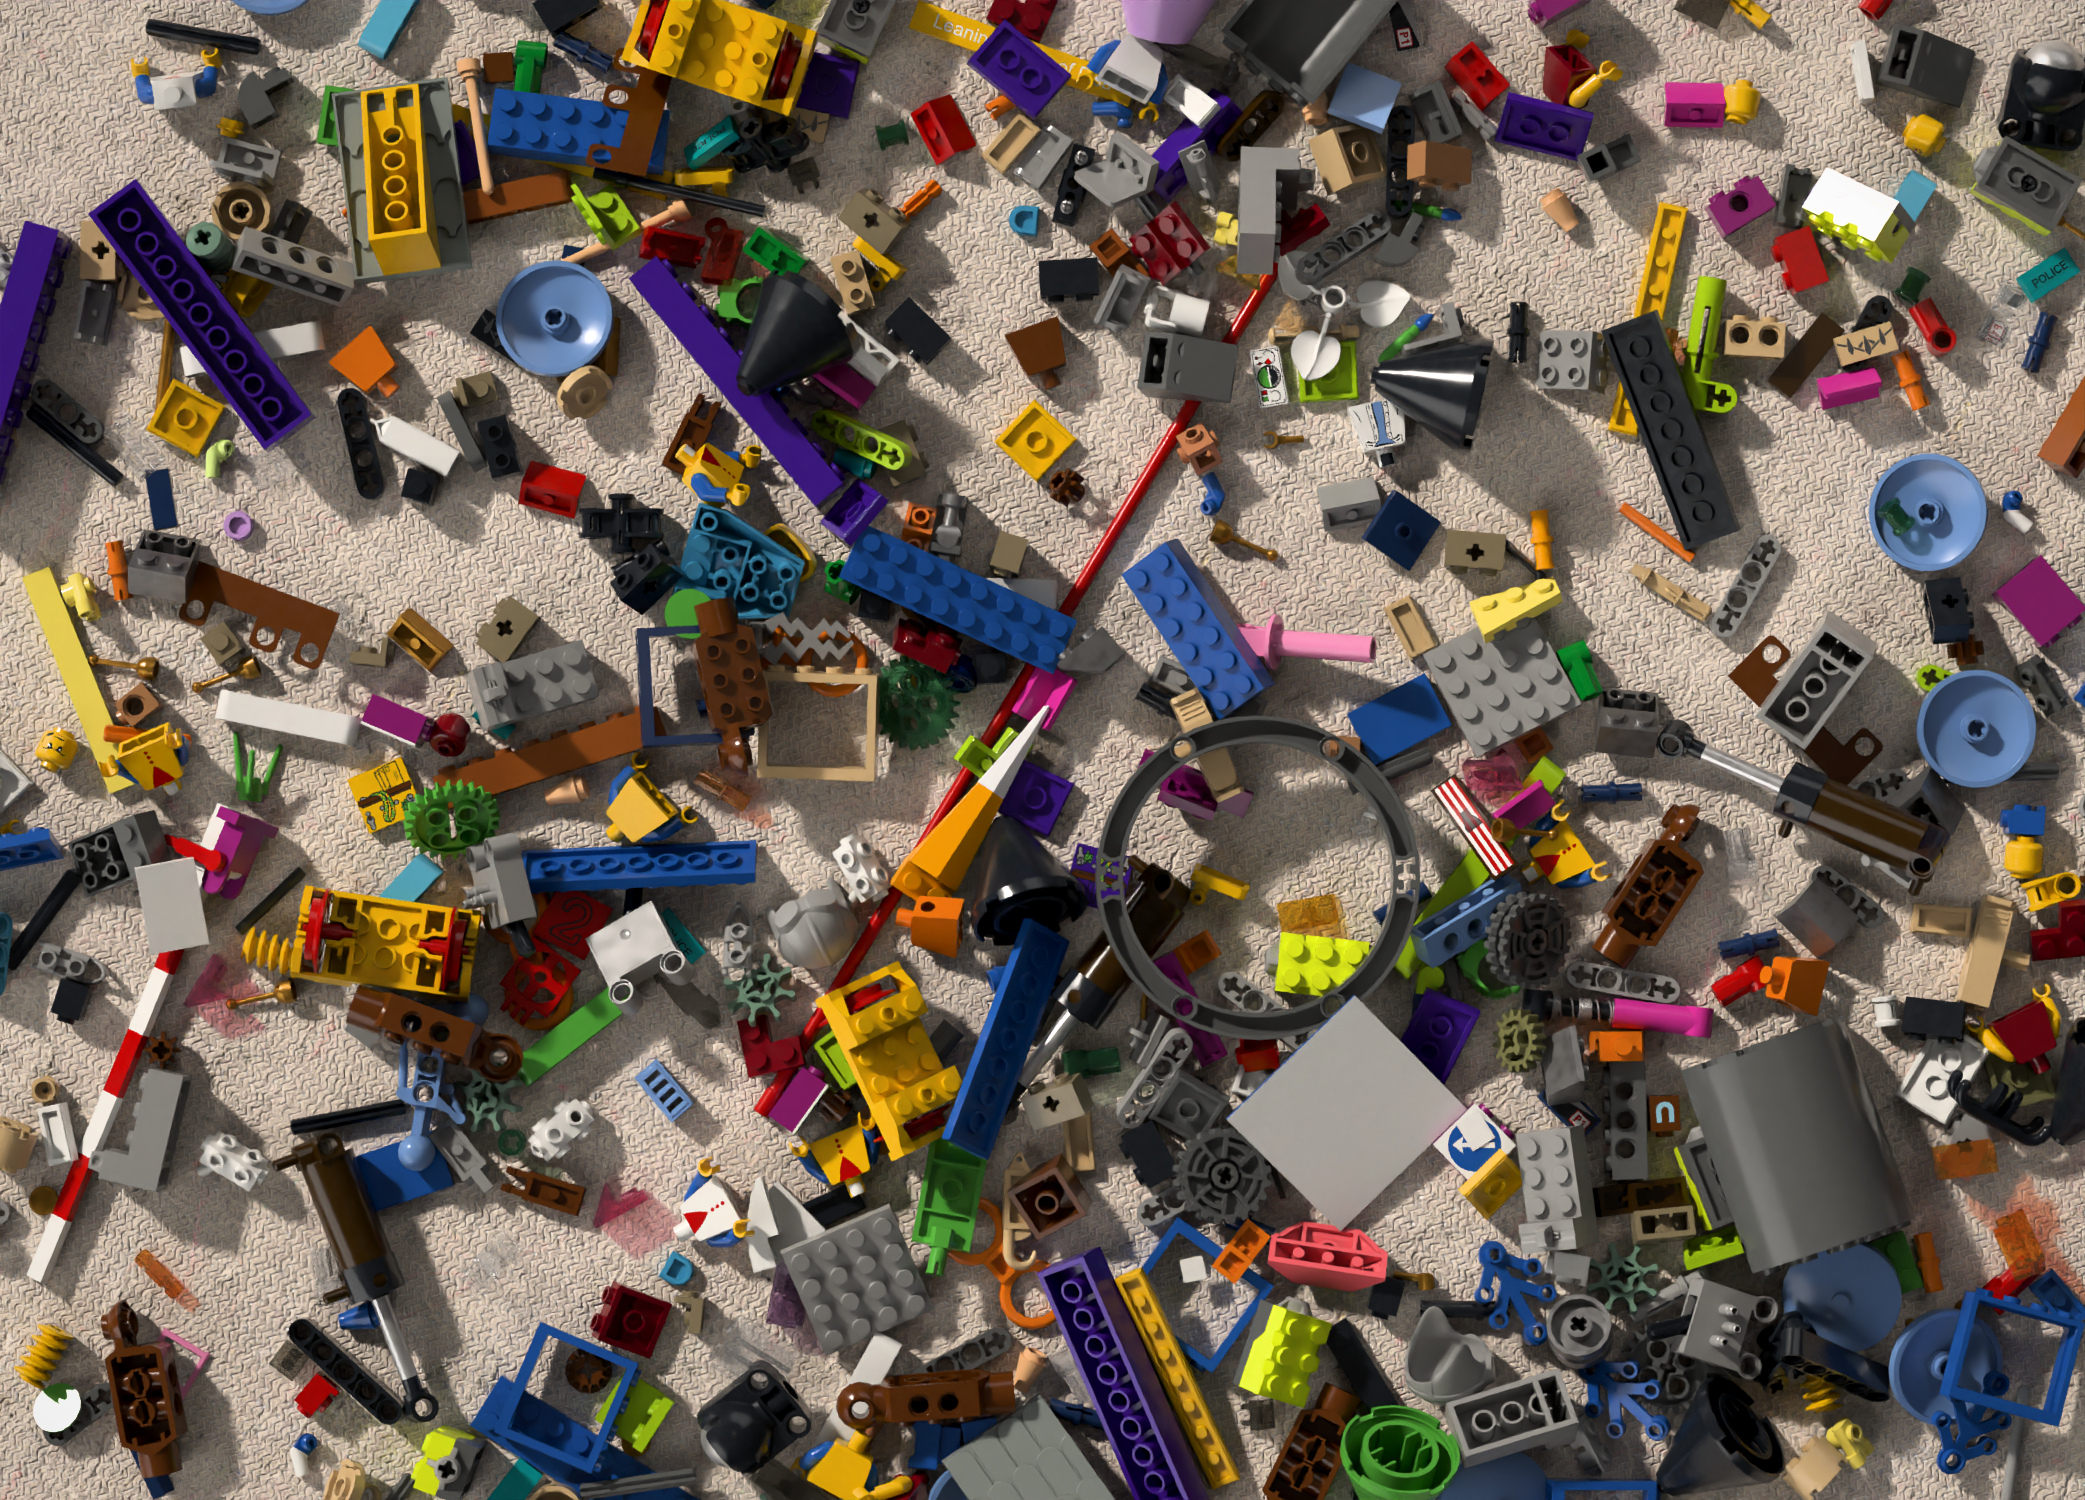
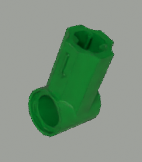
M518 40L515 54V66H517L514 91L540 94L542 71L546 68L548 57V43Z
M839 559L835 562H829L824 570L827 576L824 591L852 605L858 599L862 588L839 578L845 561Z
M1584 640L1556 651L1558 661L1565 674H1568L1580 702L1590 701L1603 694V689L1592 666L1591 654Z

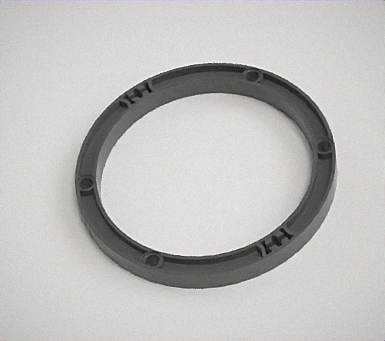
M1260 715L1233 717L1202 725L1176 737L1151 755L1128 779L1108 813L1100 836L1095 870L1096 900L1103 929L1118 962L1136 986L1156 1005L1175 1018L1213 1034L1250 1040L1281 1039L1320 1028L1332 1016L1325 1010V1002L1329 998H1336L1340 1003V1008L1353 995L1363 1002L1388 976L1409 939L1415 921L1420 890L1419 854L1411 823L1398 795L1378 768L1355 747L1320 727L1298 720ZM1331 740L1337 744L1338 753L1336 756L1328 757L1324 754L1323 745L1326 741ZM1179 741H1184L1190 746V754L1185 758H1180L1175 754L1174 747ZM1251 743L1274 744L1308 753L1324 761L1348 779L1367 801L1380 824L1387 845L1391 874L1390 896L1381 930L1373 946L1357 968L1339 985L1308 1003L1290 1009L1261 1013L1238 1012L1208 1004L1190 995L1168 979L1151 961L1133 930L1127 912L1123 885L1124 858L1133 825L1141 809L1157 787L1175 770L1204 753L1227 746ZM1101 858L1107 862H1119L1118 867L1111 866V874L1117 876V881L1111 884V891L1118 889L1119 895H1108L1103 899L1101 898V890L1107 891L1106 882L1101 881V876L1107 873V866H1101ZM1412 858V864H1407V873L1413 875V879L1407 881V890L1413 889L1412 896L1407 893H1397V889L1404 890V881L1398 879V874L1404 872V864L1397 865L1396 861H1405ZM1182 998L1188 999L1192 1004L1191 1012L1184 1016L1180 1015L1176 1010V1004Z

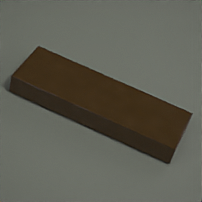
M1822 312L1766 382L1790 399L1834 345L1833 339L1841 336L1845 330Z

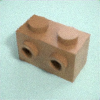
M1427 140L1408 145L1407 180L1419 182L1421 187L1442 186L1443 191L1449 192L1459 191L1460 186L1471 184L1472 149Z

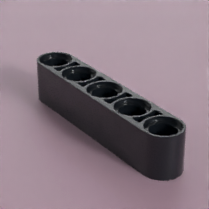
M303 1317L291 1323L288 1330L290 1340L383 1424L391 1425L403 1418L404 1402L315 1320ZM304 1323L309 1326L311 1332L308 1339H302L297 1335L296 1329L298 1324ZM321 1343H327L332 1348V1356L329 1359H324L319 1355L318 1347ZM343 1363H349L354 1368L352 1378L347 1379L340 1374V1366ZM364 1383L374 1385L376 1388L374 1398H366L362 1394ZM386 1403L396 1405L398 1409L396 1418H389L384 1414L383 1408Z
M1786 1328L1780 1332L1781 1363L1871 1402H1884L1890 1399L1889 1367L1801 1328Z

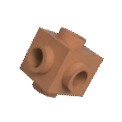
M1202 423L1176 436L1180 448L1176 449L1181 461L1184 465L1189 463L1197 476L1223 462L1217 450V447L1221 445L1213 430L1207 432Z

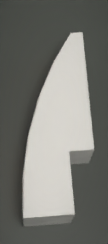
M761 1176L755 1180L747 1219L751 1220L747 1223V1231L754 1230L755 1232L754 1236L747 1237L753 1273L776 1267L779 1264L771 1237L782 1232L765 1176Z

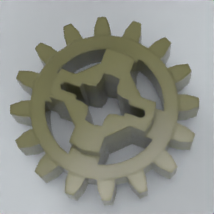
M1510 1009V1013L1502 1014L1504 1021L1496 1022L1499 1031L1493 1032V1035L1497 1037V1042L1493 1043V1047L1498 1048L1499 1051L1495 1057L1496 1059H1503L1501 1066L1508 1067V1072L1528 1073L1530 1069L1537 1068L1536 1061H1543L1540 1052L1547 1048L1542 1044V1040L1547 1038V1035L1541 1034L1544 1024L1537 1023L1539 1016L1531 1014V1010Z

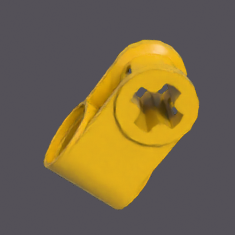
M2070 872L2057 873L2048 877L2044 876L2020 884L2021 888L2025 889L2030 903L2029 912L2073 898L2080 892L2081 888L2078 876ZM2064 877L2070 878L2073 882V888L2067 894L2062 893L2058 885L2059 881Z

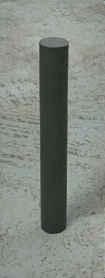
M298 866L235 926L237 931L244 935L307 875L305 871Z

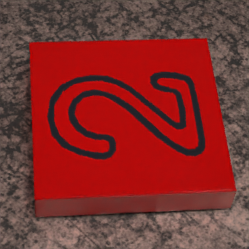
M578 890L565 893L555 891L532 933L585 961L590 952L585 938L603 928L613 909Z

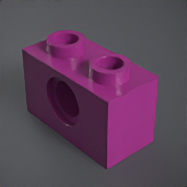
M1747 175L1733 184L1736 188L1733 191L1725 194L1722 190L1708 199L1711 204L1705 208V211L1722 239L1766 214L1776 206L1759 176L1750 179ZM1732 199H1743L1746 203V210L1743 212L1735 211L1731 204Z

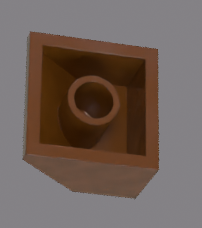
M1062 1153L1035 1167L1007 1191V1194L1037 1241L1086 1216L1093 1202Z

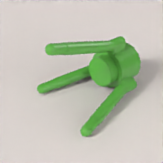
M235 731L233 733L237 779L235 791H239V800L261 802L262 794L268 795L269 784L279 761L283 745L279 744L277 746L263 784H261V778L254 777V750L249 752L247 776L243 778L239 733Z

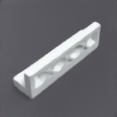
M841 311L837 316L845 326L850 322L853 323L858 336L865 344V349L860 346L858 353L847 363L878 387L899 363L900 359ZM881 355L890 363L885 367L873 356Z

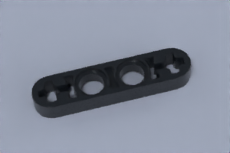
M1405 105L1394 107L1388 119L1385 207L1388 215L1398 220L1404 219L1410 214L1413 200V181L1407 180L1405 183L1398 184L1391 177L1393 171L1397 169H1402L1407 173V153L1405 155H1397L1392 149L1393 144L1397 141H1404L1408 145L1414 144L1415 115L1413 110ZM1399 113H1403L1406 119H1410V121H1405L1404 134H1398L1399 122L1394 120L1398 118ZM1397 191H1402V203L1407 204V206L1402 207L1400 212L1396 211L1395 206H1391V204L1396 202Z
M346 388L339 394L337 404L357 490L363 498L376 500L383 495L385 483L365 398L357 389ZM349 394H352L354 398H359V402H356L354 406L357 414L363 412V417L354 416L348 420L346 419V415H352L351 408L348 405H344V401L348 400ZM355 422H362L366 427V432L361 438H354L350 434V427ZM363 450L370 451L373 457L370 465L366 467L360 466L356 461L357 454ZM376 468V474L370 473L372 481L378 483L379 487L375 488V494L371 495L369 491L363 490V486L368 485L366 475L360 477L359 472H369Z

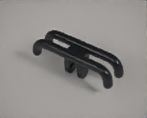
M1954 1070L1947 1081V1090L1950 1097L1956 1101L1958 1107L1966 1113L2029 1147L2039 1146L2051 1137L2053 1130L2050 1126L2043 1127L2045 1121L2041 1116H2036L2027 1125H2021L2011 1119L2023 1100V1093L2014 1090L2004 1101L2010 1087L2004 1082H2000L1995 1086V1089L1992 1090L1985 1102L1982 1103L1967 1095L1971 1088V1083L1969 1080H1962V1071Z

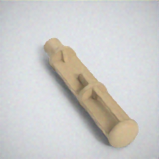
M1342 323L1337 330L1327 331L1325 337H1333L1338 341L1359 337V326H1347ZM1317 326L1271 328L1268 332V340L1271 345L1292 344L1293 342L1276 343V339L1296 338L1297 335L1308 330L1315 331L1320 335L1321 331ZM1300 329V332L1275 334V330Z
M1635 563L1630 570L1631 574L1639 578L1640 583L1697 617L1700 621L1707 620L1711 615L1712 607L1675 585L1651 568H1644Z

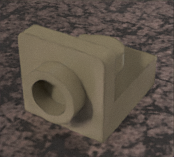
M491 371L463 379L461 377L456 378L457 386L452 387L456 403H462L465 409L499 400Z
M222 622L200 638L216 660V664L222 668L225 665L230 668L242 659L240 654L246 651L226 622Z
M383 637L380 654H376V648L359 647V652L351 651L350 663L353 665L388 669L389 662H394L396 646L391 645L392 640L390 638Z
M682 1290V1295L674 1296V1302L691 1304V1309L686 1308L684 1326H689V1334L700 1335L703 1333L706 1297H699V1291Z

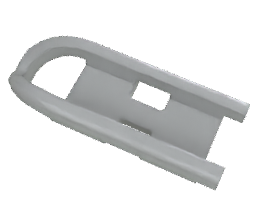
M737 902L731 910L725 925L722 975L723 977H728V968H746V978H749L752 971L753 922L746 907L741 902ZM737 911H742L747 921V926L742 923L732 925ZM730 943H734V949L729 951ZM742 943H747V951L742 950Z
M40 940L39 946H42L43 950L39 956L38 964L33 963L32 968L87 985H97L106 979L107 969L100 960ZM60 953L70 955V960L60 958ZM89 961L101 969L100 978L93 980L83 978ZM59 965L67 968V971L63 972L56 970V966Z

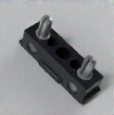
M1079 144L1073 145L1068 166L1064 169L1057 192L1059 197L1052 222L1069 227L1074 226L1080 202L1084 201L1087 189L1082 185L1077 189H1071L1068 186V182L1074 179V168L1079 167L1083 169L1092 165L1096 149ZM1072 195L1075 199L1071 202L1070 200L1067 201L1065 197Z

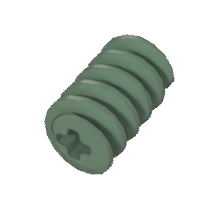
M202 222L189 230L186 237L187 248L206 269L222 272L229 271L232 268L235 245L217 225L211 222Z

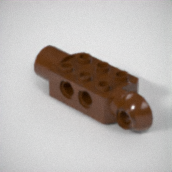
M725 597L694 606L701 636L692 644V650L711 730L721 734L723 744L717 745L723 771L730 770L739 776L748 777V766L753 765V758L748 739H741L740 732L762 726L773 713L753 629L740 624L734 597Z
M1673 804L1669 808L1660 824L1665 828L1659 839H1648L1601 911L1607 924L1591 948L1625 970L1642 945L1656 946L1704 873L1700 862L1678 846L1681 840L1686 842L1699 825L1700 819L1697 815L1700 806L1687 804L1678 806Z
M360 985L350 1005L346 1024L379 1036L384 1033L388 1041L402 1046L405 1041L412 1043L414 1050L431 1056L432 1051L439 1053L443 1061L459 1066L461 1061L464 1067L478 1071L490 1081L503 1082L510 1080L517 1075L522 1067V1048L509 1035L487 1032L475 1023L399 995L380 992ZM421 1021L422 1025L418 1031H408L410 1023ZM441 1031L450 1032L449 1038L445 1042L436 1041V1036ZM498 1051H503L507 1054V1061L501 1066H495L491 1062L492 1055Z
M120 1300L109 1310L108 1314L102 1315L101 1329L106 1340H113L115 1349L105 1358V1364L121 1447L137 1452L142 1478L156 1477L183 1470L177 1440L188 1432L172 1344L162 1340L137 1344L136 1336L139 1330L137 1315L130 1308L126 1300Z
M974 1368L968 1370L888 1375L884 1377L881 1384L873 1385L865 1382H856L849 1384L841 1391L837 1398L836 1410L841 1421L846 1426L856 1430L869 1429L876 1424L898 1423V1426H912L916 1424L915 1421L927 1420L928 1424L944 1423L945 1419L957 1418V1421L967 1422L974 1420L975 1416L1016 1413L1013 1371L991 1373ZM948 1394L956 1396L952 1400H946L943 1398L945 1395ZM924 1397L926 1400L924 1402H916L913 1399ZM856 1402H865L869 1409L865 1413L859 1414L852 1407Z
M1325 1381L1313 1408L1300 1411L1266 1480L1262 1491L1268 1500H1324L1342 1464L1340 1445L1343 1432L1347 1424L1354 1418L1362 1399Z

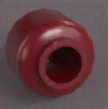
M456 713L439 716L435 720L430 733L429 742L431 747L441 756L455 757L461 755L466 749L471 735L470 725L463 716Z

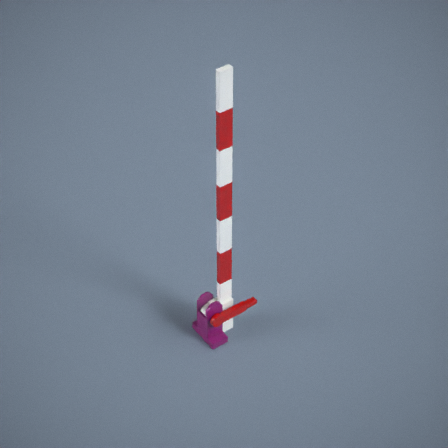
M217 803L200 845L188 839L176 838L169 834H165L164 838L167 845L175 848V852L186 857H194L203 906L208 893L217 894L220 892V895L228 900L236 899L240 895L264 836L275 839L279 828ZM185 948L159 953L78 1149L79 1160L73 1161L28 1270L27 1276L40 1283L47 1284L94 1171L88 1168L91 1152L102 1151Z

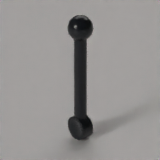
M1506 539L1505 550L1532 572L1536 580L1546 579V573L1542 570H1536L1534 566L1508 545Z

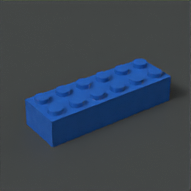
M495 88L487 143L488 151L492 155L591 167L586 164L590 145L602 144L620 148L630 111L607 107L601 101ZM663 110L647 174L664 175L671 123L670 110ZM604 149L596 150L592 155L593 160L601 164L609 162L612 157L610 152Z
M1179 539L1163 543L1121 574L1195 686L1198 687L1199 692L1218 720L1231 717L1275 685V682Z

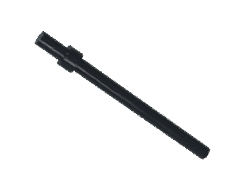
M597 167L594 168L593 172L594 179L615 183V187L627 189L629 186L759 217H764L766 206L637 177L628 173Z

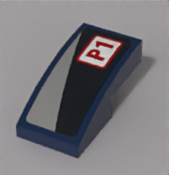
M1545 1088L1537 1095V1098L1566 1127L1583 1125L1585 1137L1602 1121L1584 1101L1548 1106Z

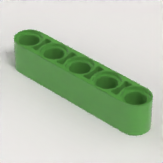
M609 986L523 1052L522 1067L517 1075L526 1087L545 1075L623 1014L609 998ZM630 994L626 995L622 1001L626 1000Z

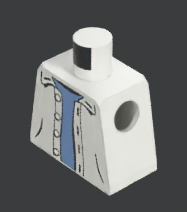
M1386 399L1348 407L1347 413L1363 453L1376 451L1379 468L1395 465L1396 459L1393 448L1405 444L1404 412Z

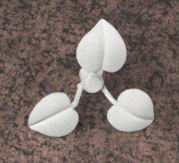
M1292 251L1279 257L1278 277L1284 292L1296 300L1306 299L1311 292L1316 295H1322L1321 306L1326 312L1320 335L1312 330L1304 331L1296 336L1291 346L1293 363L1301 377L1306 381L1316 380L1325 376L1338 363L1341 352L1340 344L1337 339L1325 337L1331 315L1339 313L1345 303L1356 309L1361 308L1360 315L1366 324L1381 328L1392 324L1399 317L1410 300V295L1395 284L1381 280H1371L1358 287L1356 296L1359 303H1356L1350 299V296H1346L1345 291L1339 286L1333 285L1326 289H1317V287L1324 284L1326 277L1313 285H1304L1297 280L1295 270L1298 262L1310 252ZM1317 261L1316 265L1310 269L1305 266L1304 272H1311L1313 274L1316 267L1320 265Z

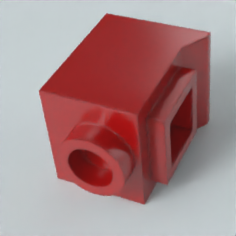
M1239 1039L1240 1047L1235 1048L1238 1065L1243 1064L1245 1073L1270 1068L1278 1069L1280 1067V1056L1276 1039Z

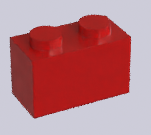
M1810 226L1781 235L1772 241L1774 244L1771 247L1772 256L1776 263H1781L1784 272L1781 274V280L1785 290H1790L1792 296L1822 286L1829 281Z

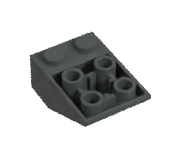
M1895 23L1889 32L1875 84L1960 108L1976 51L1925 30Z
M1145 331L1137 388L1146 397L1231 403L1239 346L1176 333Z
M155 810L134 814L68 842L87 897L137 880L134 867L172 861Z

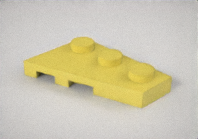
M1552 576L1520 587H1512L1497 594L1483 596L1477 600L1470 601L1469 604L1486 644L1494 640L1493 634L1504 628L1508 632L1516 628V622L1524 617L1534 618L1563 601L1561 592Z

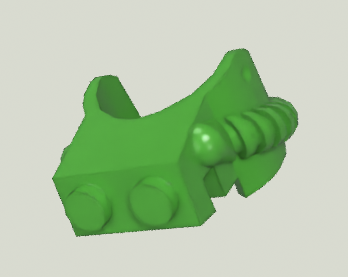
M750 276L748 279L744 278L743 281L733 278L730 282H722L721 286H718L717 289L720 304H716L715 315H718L719 319H726L729 324L738 323V326L743 327V329H749L751 320L742 316L739 310V300L746 290L760 287L764 277L760 276L758 278V276H754L752 278Z
M1488 938L1479 940L1465 952L1461 951L1455 960L1458 961L1456 965L1463 969V976L1471 979L1472 987L1476 988V992H1480L1481 996L1500 1000V998L1504 999L1506 996H1511V993L1518 994L1522 989L1517 985H1509V987L1501 990H1492L1480 981L1478 965L1489 953L1488 948H1484V942Z

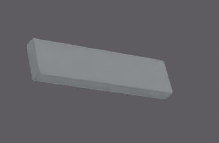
M1160 655L1149 683L1178 695L1197 688L1181 663ZM1202 696V699H1203V701H1204L1206 707L1210 708L1209 705L1207 704V702L1205 701V699H1204L1203 696ZM1257 697L1231 717L1262 716L1268 700Z

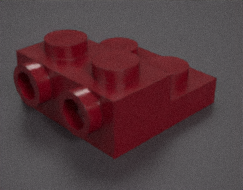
M1176 201L1168 205L1153 220L1146 223L1129 238L1134 255L1145 260L1150 267L1149 274L1152 279L1161 282L1163 286L1177 278L1211 248Z
M899 618L894 627L892 649L946 674L949 666H955L961 655L959 648L962 639L957 637V632L954 629L931 620L927 629H924L920 623L908 619L906 621Z
M613 1281L612 1286H606L602 1293L601 1302L604 1305L601 1313H596L591 1320L590 1329L593 1330L592 1336L599 1341L650 1359L672 1304L643 1293L636 1288Z

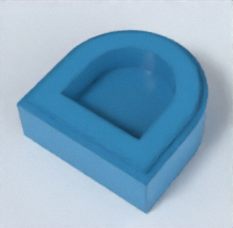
M1024 205L1016 207L1009 216V225L1012 231L1020 236L1037 237L1040 207Z
M673 1250L659 1277L673 1285H684L691 1280L694 1267L687 1257Z

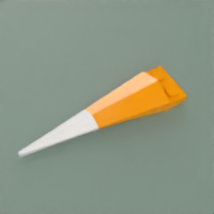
M1048 705L1042 707L982 778L904 859L889 882L890 885L916 902L920 896L951 898L953 893L957 892L1049 711Z

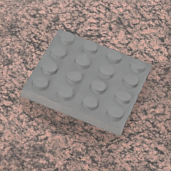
M1524 617L1516 622V628L1508 632L1504 628L1493 634L1494 640L1486 644L1479 628L1476 627L1423 654V658L1476 759L1582 705L1536 617Z
M890 1204L780 1250L825 1356L872 1337L875 1332L881 1333L934 1310Z

